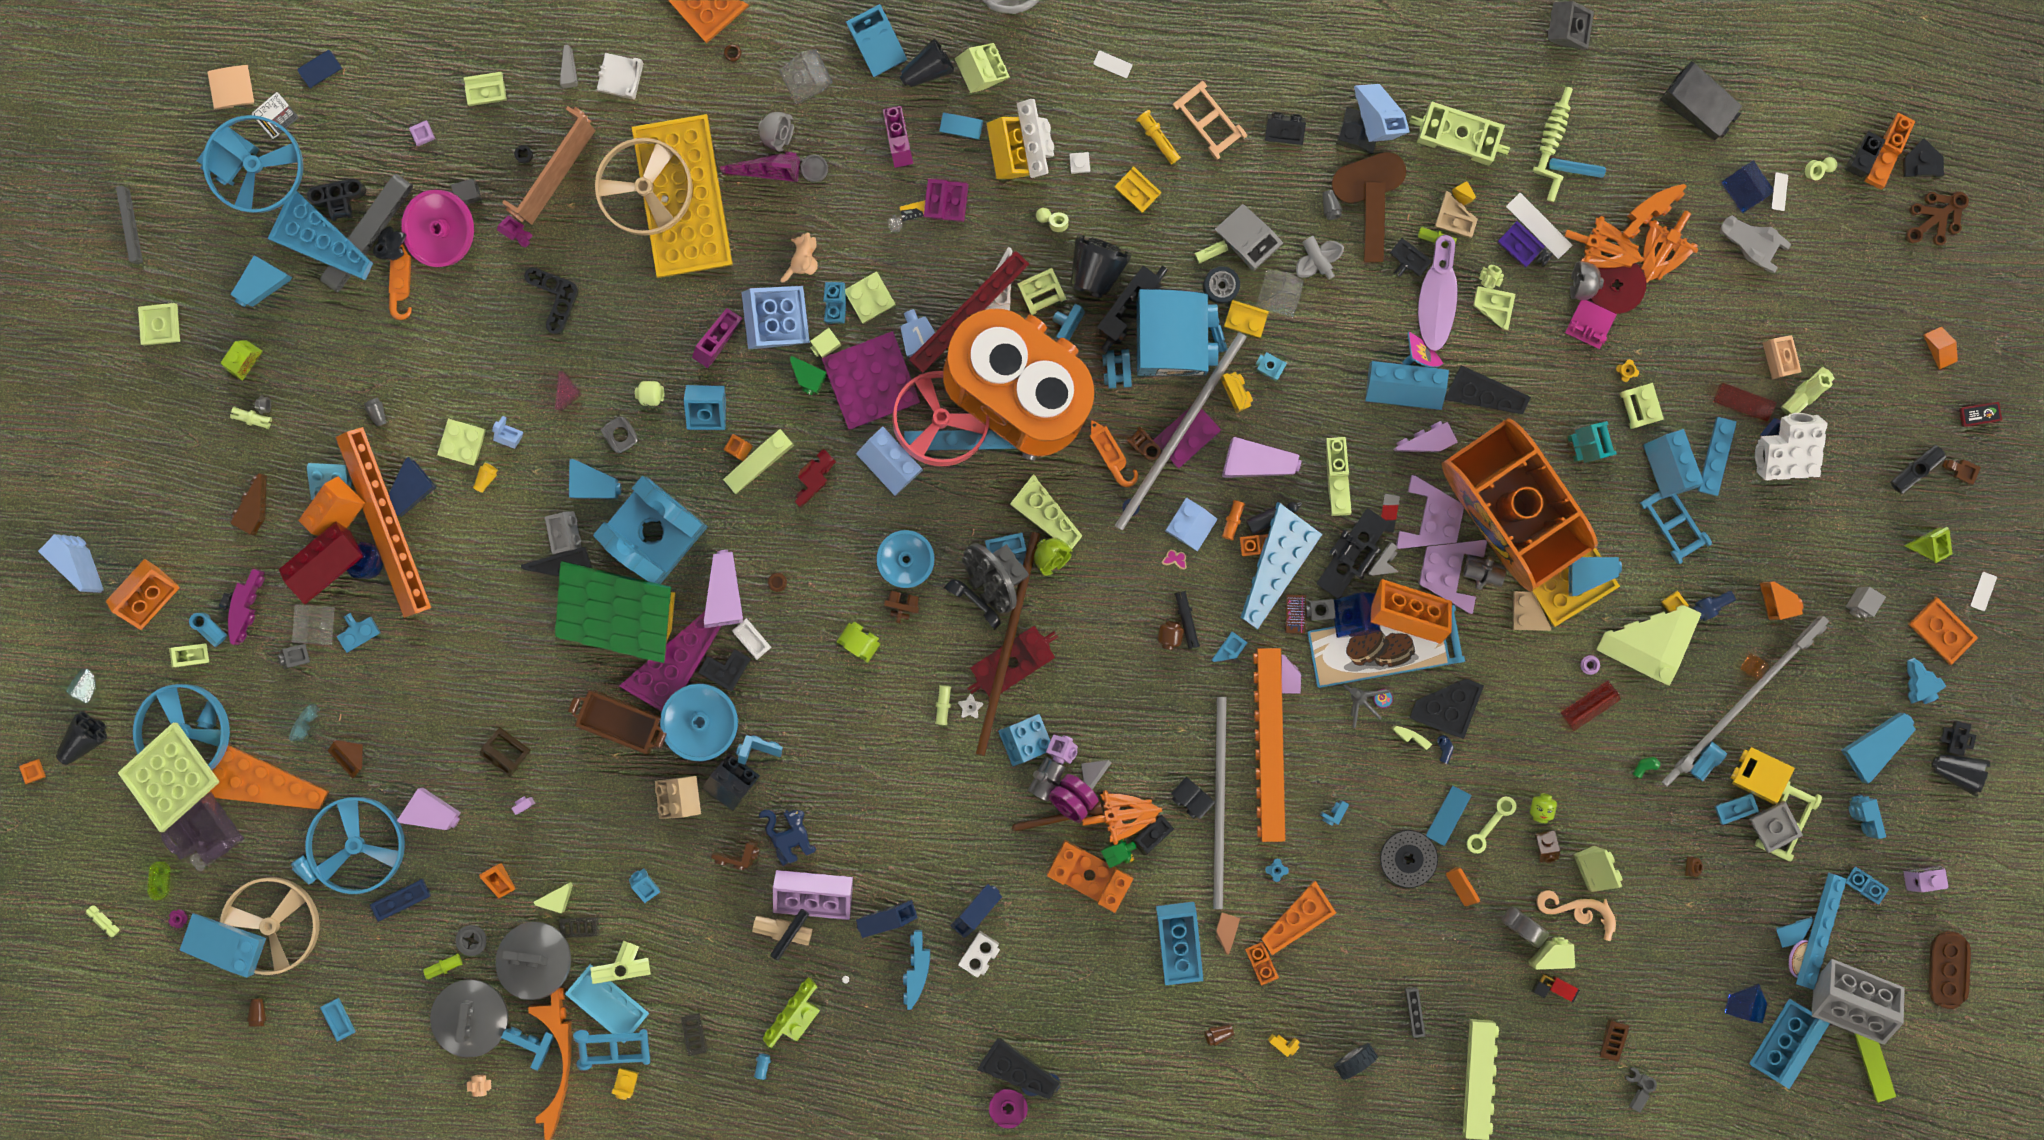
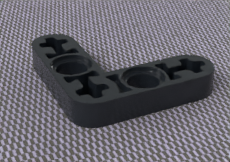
M537 268L527 269L524 275L527 283L557 295L547 319L546 328L554 335L561 334L565 329L578 296L579 290L577 285ZM536 272L538 277L543 278L542 286L540 285L541 281L534 279L532 282L529 275ZM550 278H554L557 282L556 286L552 289L546 285ZM571 285L574 292L569 293L567 297L571 299L569 303L565 299H561V296L566 298L567 292L565 288H569ZM560 303H566L567 311L565 313L558 312L557 306ZM554 314H557L560 317H564L563 320H561L560 318L558 320V325H560V328H556L553 331L551 323H556L557 317H554Z

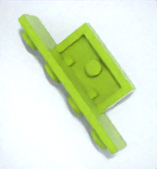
M808 977L800 985L799 990L788 1001L785 1009L765 1032L763 1040L768 1047L772 1048L782 1034L798 1041L819 1013L818 1007L807 1001L817 988V985L811 978Z

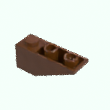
M258 473V475L252 478L250 482L251 487L248 492L243 494L240 507L235 509L231 515L232 521L230 524L250 535H256L265 520L267 476L265 474Z

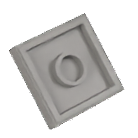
M1785 801L1749 818L1767 853L1803 836Z

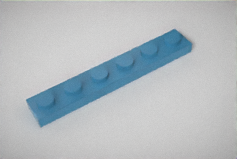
M968 430L937 431L927 451L972 450L978 444L983 434ZM988 430L978 450L1017 448L994 431ZM904 431V439L910 445L924 431Z
M1828 873L1797 978V985L1815 989L1841 896L1845 888L1846 878Z

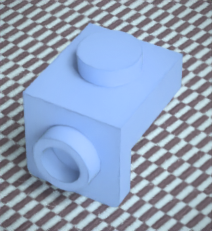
M502 416L500 421H496L493 426V441L515 449L523 436V432L505 425L506 417Z

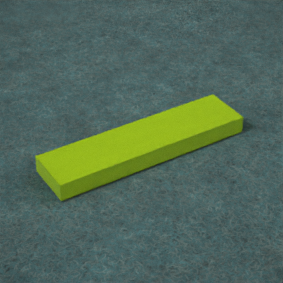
M1854 1033L1876 1102L1879 1103L1896 1097L1879 1042Z

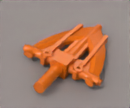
M1685 210L1674 229L1670 231L1667 230L1666 226H1659V222L1655 219L1649 221L1650 229L1644 245V260L1641 266L1642 271L1644 270L1646 283L1656 278L1661 280L1665 274L1682 264L1693 252H1698L1697 244H1690L1686 238H1680L1682 235L1680 232L1691 216L1690 212ZM1661 242L1662 245L1655 256V247ZM1673 249L1675 252L1674 255L1670 260L1665 261V259Z
M1603 216L1596 217V228L1592 230L1593 235L1590 234L1588 237L1567 229L1564 236L1586 244L1585 247L1588 249H1585V257L1582 258L1581 262L1591 263L1597 268H1617L1623 266L1631 268L1632 264L1639 261L1643 262L1644 260L1638 252L1639 246L1633 244L1622 235L1621 231L1604 221ZM1607 238L1614 240L1617 242L1618 245L1607 242L1605 240ZM1601 252L1614 255V257L1603 256Z
M1105 790L1103 794H1100V797L1105 803L1103 810L1105 809L1106 811H1104L1103 815L1085 817L1082 820V825L1105 822V826L1109 825L1108 831L1111 832L1110 843L1113 842L1114 845H1117L1119 840L1139 832L1150 823L1156 822L1155 817L1162 812V807L1152 804V800H1142L1123 794H1108L1107 790ZM1126 806H1129V807L1134 808V809L1119 810L1120 807H1126ZM1136 819L1133 823L1124 824L1122 822Z

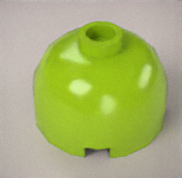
M1043 539L1037 544L1034 554L1035 565L1043 575L1053 574L1051 570L1056 567L1059 570L1069 561L1072 556L1070 551H1073L1061 539Z

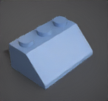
M884 427L879 429L856 453L894 496L923 471Z

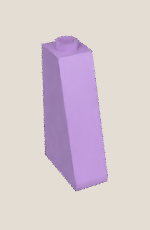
M721 550L717 554H713L704 616L705 628L743 623L733 552H728V550Z

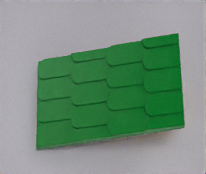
M561 561L555 637L664 663L666 643L673 624L675 592H671L670 586Z

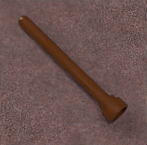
M1098 802L1092 810H1087V816L1103 815L1101 802ZM1063 814L1013 824L1012 830L1020 831L1070 819Z

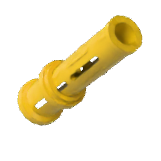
M1147 110L1136 121L1140 122L1146 131L1145 134L1151 136L1172 165L1181 157L1160 130V124L1156 123L1150 115L1151 111Z

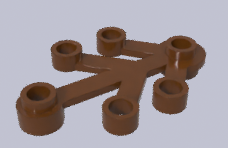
M1935 192L1925 195V202L1927 204L1935 202L1948 204L1943 209L1922 206L1919 203L1912 205L1909 209L1912 215L1926 214L1933 216L1918 228L1909 229L1905 235L1906 240L1912 244L1921 241L1923 233L1938 223L1937 235L1934 236L1933 243L1936 246L1945 244L1947 240L1945 236L1947 217L1952 211L1953 223L1948 226V231L1950 234L1959 233L1962 229L1960 224L1962 210L1969 204V198L1963 192H1955L1951 196L1939 195ZM1929 195L1934 197V201L1929 200ZM1957 198L1961 201L1960 205L1956 203ZM1915 206L1919 208L1918 213L1914 211ZM1953 225L1957 226V231L1952 229ZM1911 233H1914V234H1915V236H1916L1915 239H1912V238L1910 237V234H1911ZM1938 236L1942 238V243L1937 241Z

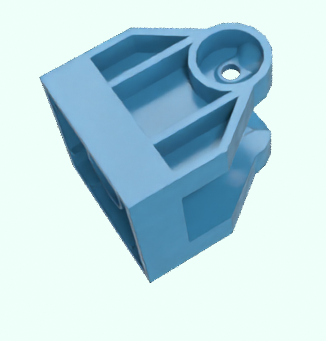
M642 475L632 487L634 492L612 519L608 523H603L593 536L607 552L624 566L648 582L661 584L708 526L651 479ZM660 521L663 528V538L656 542H645L642 531L643 523Z

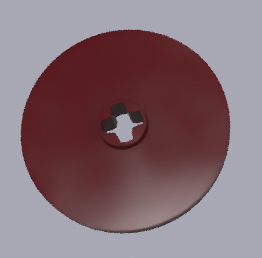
M1634 263L1631 268L1625 266L1598 268L1604 282L1602 289H1599L1597 294L1591 298L1594 304L1615 314L1629 312L1639 305L1646 292V278L1639 265ZM1615 281H1618L1619 284H1622L1619 290H1616L1615 287H1612Z

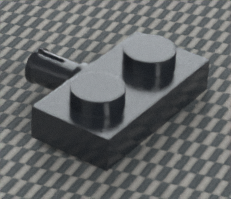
M1403 238L1399 240L1389 253L1400 263L1399 267L1393 272L1395 275L1399 272L1397 275L1399 278L1406 269L1411 270L1420 277L1432 262V260Z

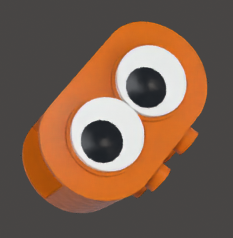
M1005 309L982 310L964 320L952 336L943 368V382L947 394L954 403L969 414H972L984 425H986L987 415L989 417L988 428L1021 452L1032 456H1047L1061 451L1080 432L1094 401L1093 380L1088 368L1076 357L1079 350L1065 338L1060 337L1056 342L1044 333L1047 330V326L1033 315L1029 314L1024 319L1019 314Z

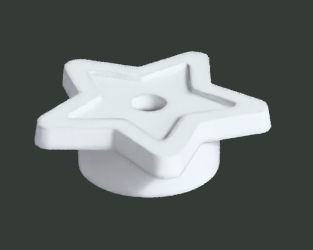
M971 694L966 701L958 702L963 709L961 715L963 718L968 715L978 718V709L983 706L982 702L975 701Z

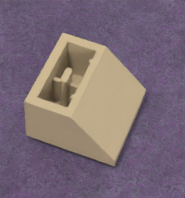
M696 776L655 781V793L657 795L660 819L681 818L701 814Z

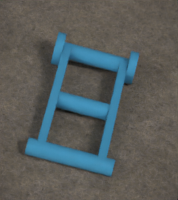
M1660 491L1640 502V505L1643 509H1648L1671 545L1673 559L1677 564L1683 563V557L1703 545L1709 547L1712 545V541L1705 532L1701 533L1677 495L1671 497L1681 511V514L1663 524L1652 507L1653 503L1662 499ZM1686 520L1698 540L1680 550L1668 530Z
M645 1029L640 1030L639 1033L589 1035L586 1030H579L573 1034V1039L578 1043L580 1059L576 1062L579 1070H588L592 1067V1064L643 1062L644 1065L650 1063L648 1034ZM640 1041L642 1054L618 1055L617 1042ZM609 1042L611 1056L587 1057L586 1043Z

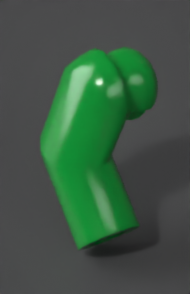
M1655 757L1642 759L1632 775L1641 779L1646 770H1657L1660 768L1661 763Z

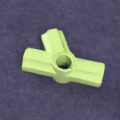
M1821 367L1809 380L1804 381L1794 391L1795 393L1781 406L1782 411L1787 416L1792 413H1800L1807 405L1812 404L1823 392L1833 385L1832 381L1835 379L1833 374L1828 369Z
M623 941L614 964L590 967L592 984L651 975L648 958L634 960L639 946ZM619 965L626 968V974L622 977L615 974V968Z

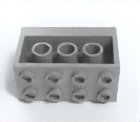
M1831 959L1818 975V980L1813 990L1812 1016L1885 1045L1904 1023L1905 988Z

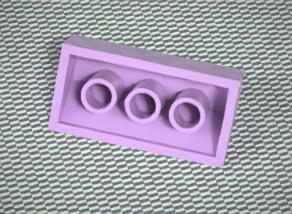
M776 870L773 885V913L797 915L800 909H804L809 913V916L850 920L853 877Z

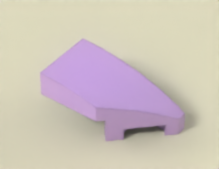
M1281 655L1282 693H1300L1301 673L1285 655Z

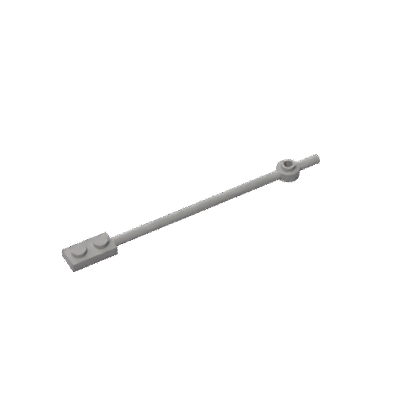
M1818 616L1792 643L1793 646L1693 750L1677 762L1674 769L1662 783L1668 787L1680 773H1688L1694 767L1692 764L1694 759L1800 649H1807L1814 642L1812 639L1817 634L1820 635L1826 630L1827 626L1825 625L1829 620L1824 616Z

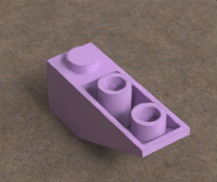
M1439 421L1431 425L1432 430L1425 433L1423 429L1413 434L1414 439L1408 441L1405 438L1397 442L1398 447L1394 448V451L1439 452L1458 442L1448 422L1442 424Z

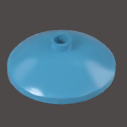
M909 530L897 531L890 534L881 543L877 552V566L883 578L890 584L901 588H911L924 582L931 574L934 567V552L928 540L921 534ZM904 556H909L910 561L908 563L903 562Z

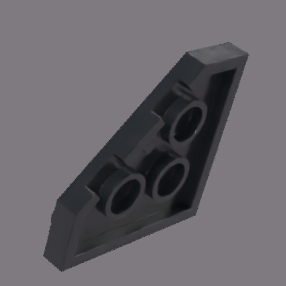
M1465 678L1415 700L1409 719L1464 739L1484 685Z

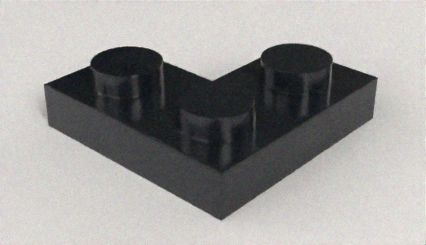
M736 649L733 650L725 665L708 656L698 673L732 692L751 658Z

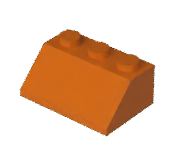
M338 476L322 486L298 521L311 534L317 536L335 522L348 528L365 505V502Z
M144 559L106 600V603L111 612L142 630L180 587L160 568Z

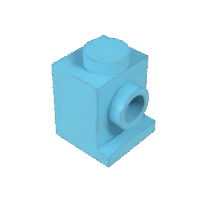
M1266 352L1264 356L1260 355L1256 362L1258 368L1256 371L1277 381L1287 363ZM1268 362H1272L1274 364V367L1272 369L1267 367Z

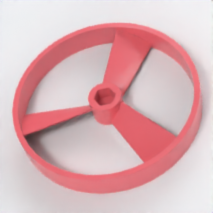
M943 371L927 372L912 379L899 393L893 409L892 422L894 433L903 449L920 462L933 466H951L961 463L976 453L982 445L988 431L989 417L986 415V425H984L972 414H950L946 409L940 408L931 379L943 378ZM916 384L934 413L932 424L909 445L898 428L897 406L905 392ZM947 425L983 434L978 444L971 451L960 457L942 460L924 456L937 431L945 428Z

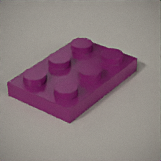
M1190 407L1153 440L1162 451ZM1202 408L1169 458L1178 469L1221 431Z

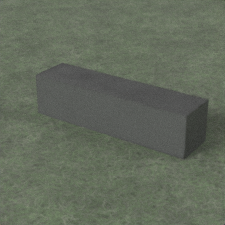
M1417 987L1405 988L1412 1037H1424L1425 1029L1419 990Z

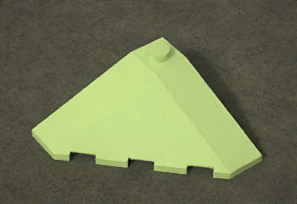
M1685 605L1676 607V611L1667 614L1665 612L1650 616V620L1641 623L1636 621L1624 625V629L1615 632L1612 630L1605 632L1596 650L1670 686L1681 664L1701 613Z

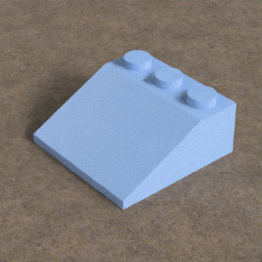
M803 286L750 288L741 292L748 349L810 343Z
M54 534L38 551L80 592L101 593L104 590L90 550L85 546L86 542L79 536Z

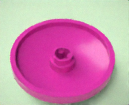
M428 190L415 196L404 211L401 226L402 232L407 235L404 243L411 255L419 262L432 267H445L457 263L467 254L473 241L474 224L468 207L458 196L445 190Z

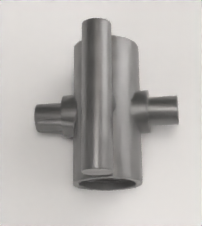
M1468 555L1463 576L1475 579V588L1481 590L1486 583L1501 587L1505 580L1506 570L1504 565L1495 563V559L1492 556H1488L1485 560Z
M1045 756L1038 771L1036 770L1033 773L1034 779L1028 791L1048 802L1049 794L1053 789L1061 787L1060 778L1066 767Z

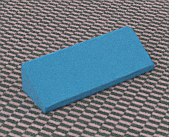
M1452 785L1426 836L1445 846L1471 795Z

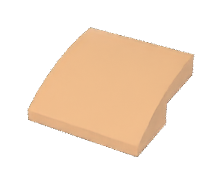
M248 65L207 71L214 110L254 104Z

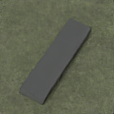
M118 186L116 191L129 261L134 264H142L143 259L130 189Z

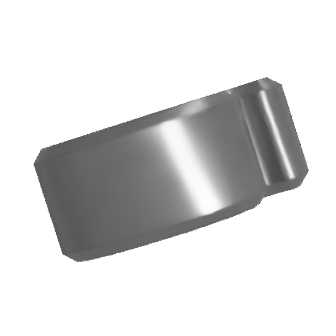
M1514 906L1510 907L1501 919L1505 925L1536 948H1540L1549 936L1548 931Z

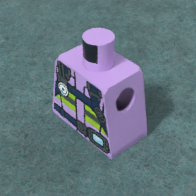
M1941 866L1903 871L1907 891L1928 892L1948 888L1946 870Z

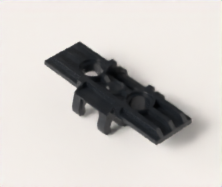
M1366 508L1352 531L1348 534L1344 530L1335 546L1329 551L1333 559L1316 584L1339 599L1354 575L1363 580L1365 577L1364 573L1376 555L1381 553V550L1375 544L1389 522L1369 508ZM1366 532L1369 539L1366 543L1358 539L1359 533ZM1365 547L1369 548L1370 552L1358 570L1352 568L1360 552ZM1339 564L1347 566L1346 574L1340 575L1337 572Z

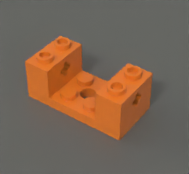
M1064 840L1047 872V876L1051 879L1074 888L1114 913L1117 911L1133 881V876L1115 866L1109 868L1106 861L1067 840ZM1093 870L1095 878L1093 880H1086L1084 877L1085 871Z

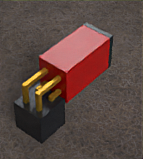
M1544 974L1540 981H1536L1532 992L1543 998L1546 997L1550 990L1571 1002H1574L1580 991L1578 988L1555 976L1552 979ZM1545 977L1552 980L1550 984L1543 983Z

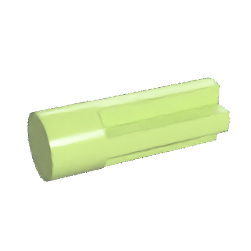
M1222 240L1194 253L1197 262L1202 263L1228 251V246Z

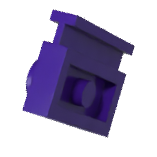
M1518 221L1497 242L1524 268L1545 248Z

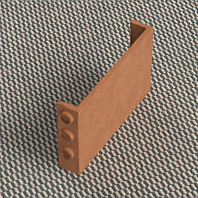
M567 106L566 110L576 122L519 207L516 208L506 200L502 202L507 206L505 210L522 223L524 220L531 225L534 223L596 131L590 124L591 120L577 107L572 109Z

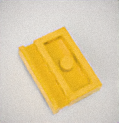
M1134 166L1114 187L1142 214L1161 194V191Z
M1232 300L1224 327L1261 338L1269 311Z

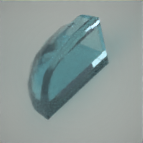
M84 668L75 676L66 692L87 704L95 691L96 679L88 669Z

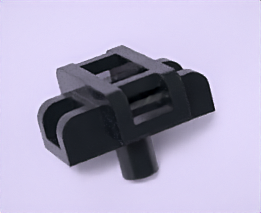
M1954 721L1952 729L1942 728L1943 733L1939 741L1948 743L1947 752L1964 756L1966 748L1973 750L1977 735L1970 734L1972 724Z

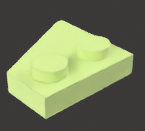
M1478 286L1473 306L1503 330L1507 331L1516 294Z

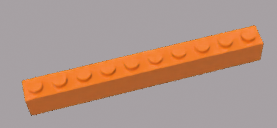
M363 427L337 436L336 440L356 493L365 502L362 508L403 617L405 618L430 609L429 600Z
M1281 648L1256 649V653H1253V664H1257V672H1253V681L1257 683V691H1254V703L1257 702L1258 710H1254V721L1258 722V729H1255V741H1258V749H1255V760H1259V768L1255 770L1256 780L1259 779V787H1256V799H1260V806L1256 807V816L1260 818V826H1257V837H1260L1262 842L1285 841Z

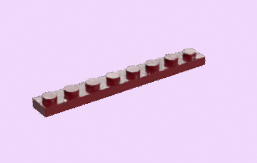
M1015 251L920 347L909 361L921 373H924L949 347L952 336L960 324L971 315L986 310L1029 266V263Z

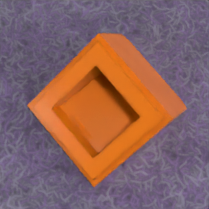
M732 434L723 450L744 461L753 445Z

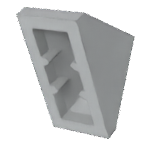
M1102 760L1081 764L1084 783L1093 789L1110 766L1111 761Z

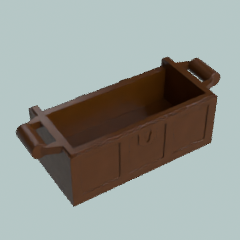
M588 690L586 697H573L568 710L577 719L575 727L644 754L651 753L653 747L661 748L667 735L660 726L661 716L596 690ZM580 700H583V705L579 715L575 714Z

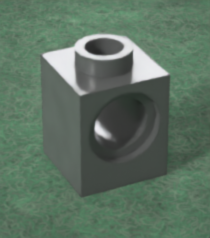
M469 179L451 184L452 190L450 192L458 196L465 204L482 200L476 180Z
M1333 599L1308 602L1309 606H1306V616L1310 617V621L1335 618ZM1317 605H1322L1325 609L1322 616L1317 615L1315 612Z

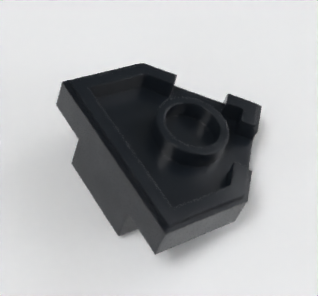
M1923 138L1903 158V176L1943 177L1944 157Z

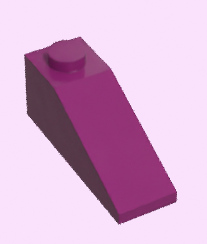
M726 308L695 346L692 358L708 368L722 351L743 318Z

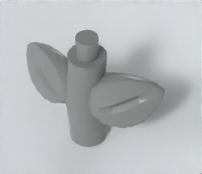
M1314 236L1303 241L1302 244L1308 255L1299 259L1296 266L1297 276L1301 278L1310 277L1319 270L1322 275H1326L1328 280L1333 278L1335 275L1332 272L1333 266L1330 263L1340 258L1344 251V246L1336 241H1326L1319 248Z

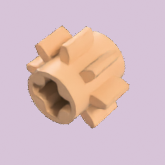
M486 1075L471 1076V1081L467 1082V1092L472 1091V1096L474 1097L485 1096L487 1091L491 1089V1080H486Z

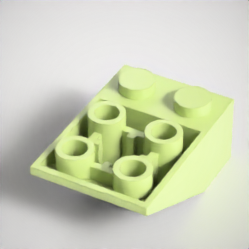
M1592 846L1573 854L1589 891L1595 892L1622 887L1620 881L1623 879L1619 870H1615L1613 866L1615 860L1611 852L1597 846Z

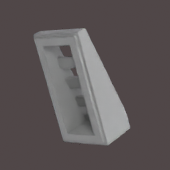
M564 45L560 86L562 88L576 87L578 81L573 50L569 45Z

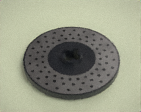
M1403 830L1390 836L1384 843L1380 853V865L1383 873L1392 883L1404 888H1414L1425 884L1432 878L1438 865V853L1433 842L1423 833L1414 830ZM1412 854L1414 861L1406 864L1405 855L1409 856Z

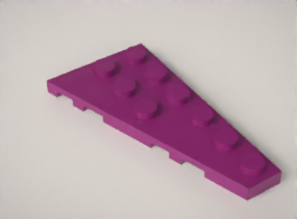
M704 611L688 627L666 644L664 663L648 660L619 687L662 711L667 700L676 691L687 686L722 626L705 628Z

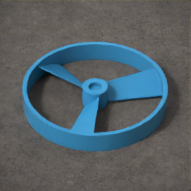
M246 115L226 121L213 132L205 146L203 171L210 189L223 203L240 211L263 213L282 206L295 194L303 175V157L297 141L282 125L265 117ZM244 120L267 121L284 131L292 143L257 157L247 151L229 129V126ZM215 141L243 161V166L247 170L235 205L227 201L218 192L210 176L209 155ZM298 162L297 176L287 195L269 207L252 209L255 173H259L263 167Z
M190 684L165 686L149 695L140 706L134 720L133 740L137 754L145 748L142 739V726L145 714L154 700L158 698L171 724L173 722L178 723L189 739L218 746L214 758L208 764L210 769L213 770L226 752L230 735L228 717L219 700L204 688ZM177 688L192 689L208 699L217 712L221 730L192 729L190 725L185 724Z
M349 797L337 800L323 808L313 819L308 829L305 849L310 868L323 884L335 891L347 894H360L374 890L389 881L402 862L405 849L402 827L394 813L376 800L365 797ZM358 801L375 805L390 818L398 835V851L365 844L359 832ZM337 805L348 840L343 850L317 866L312 851L314 830L321 817L329 809ZM363 852L393 867L391 872L380 883L367 889H346L329 881L330 877L351 854Z

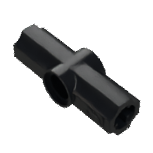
M1933 445L1918 459L1909 463L1906 469L1891 480V486L1895 491L1903 494L1946 458L1945 452L1937 445ZM1916 465L1921 467L1920 474H1917L1915 471Z

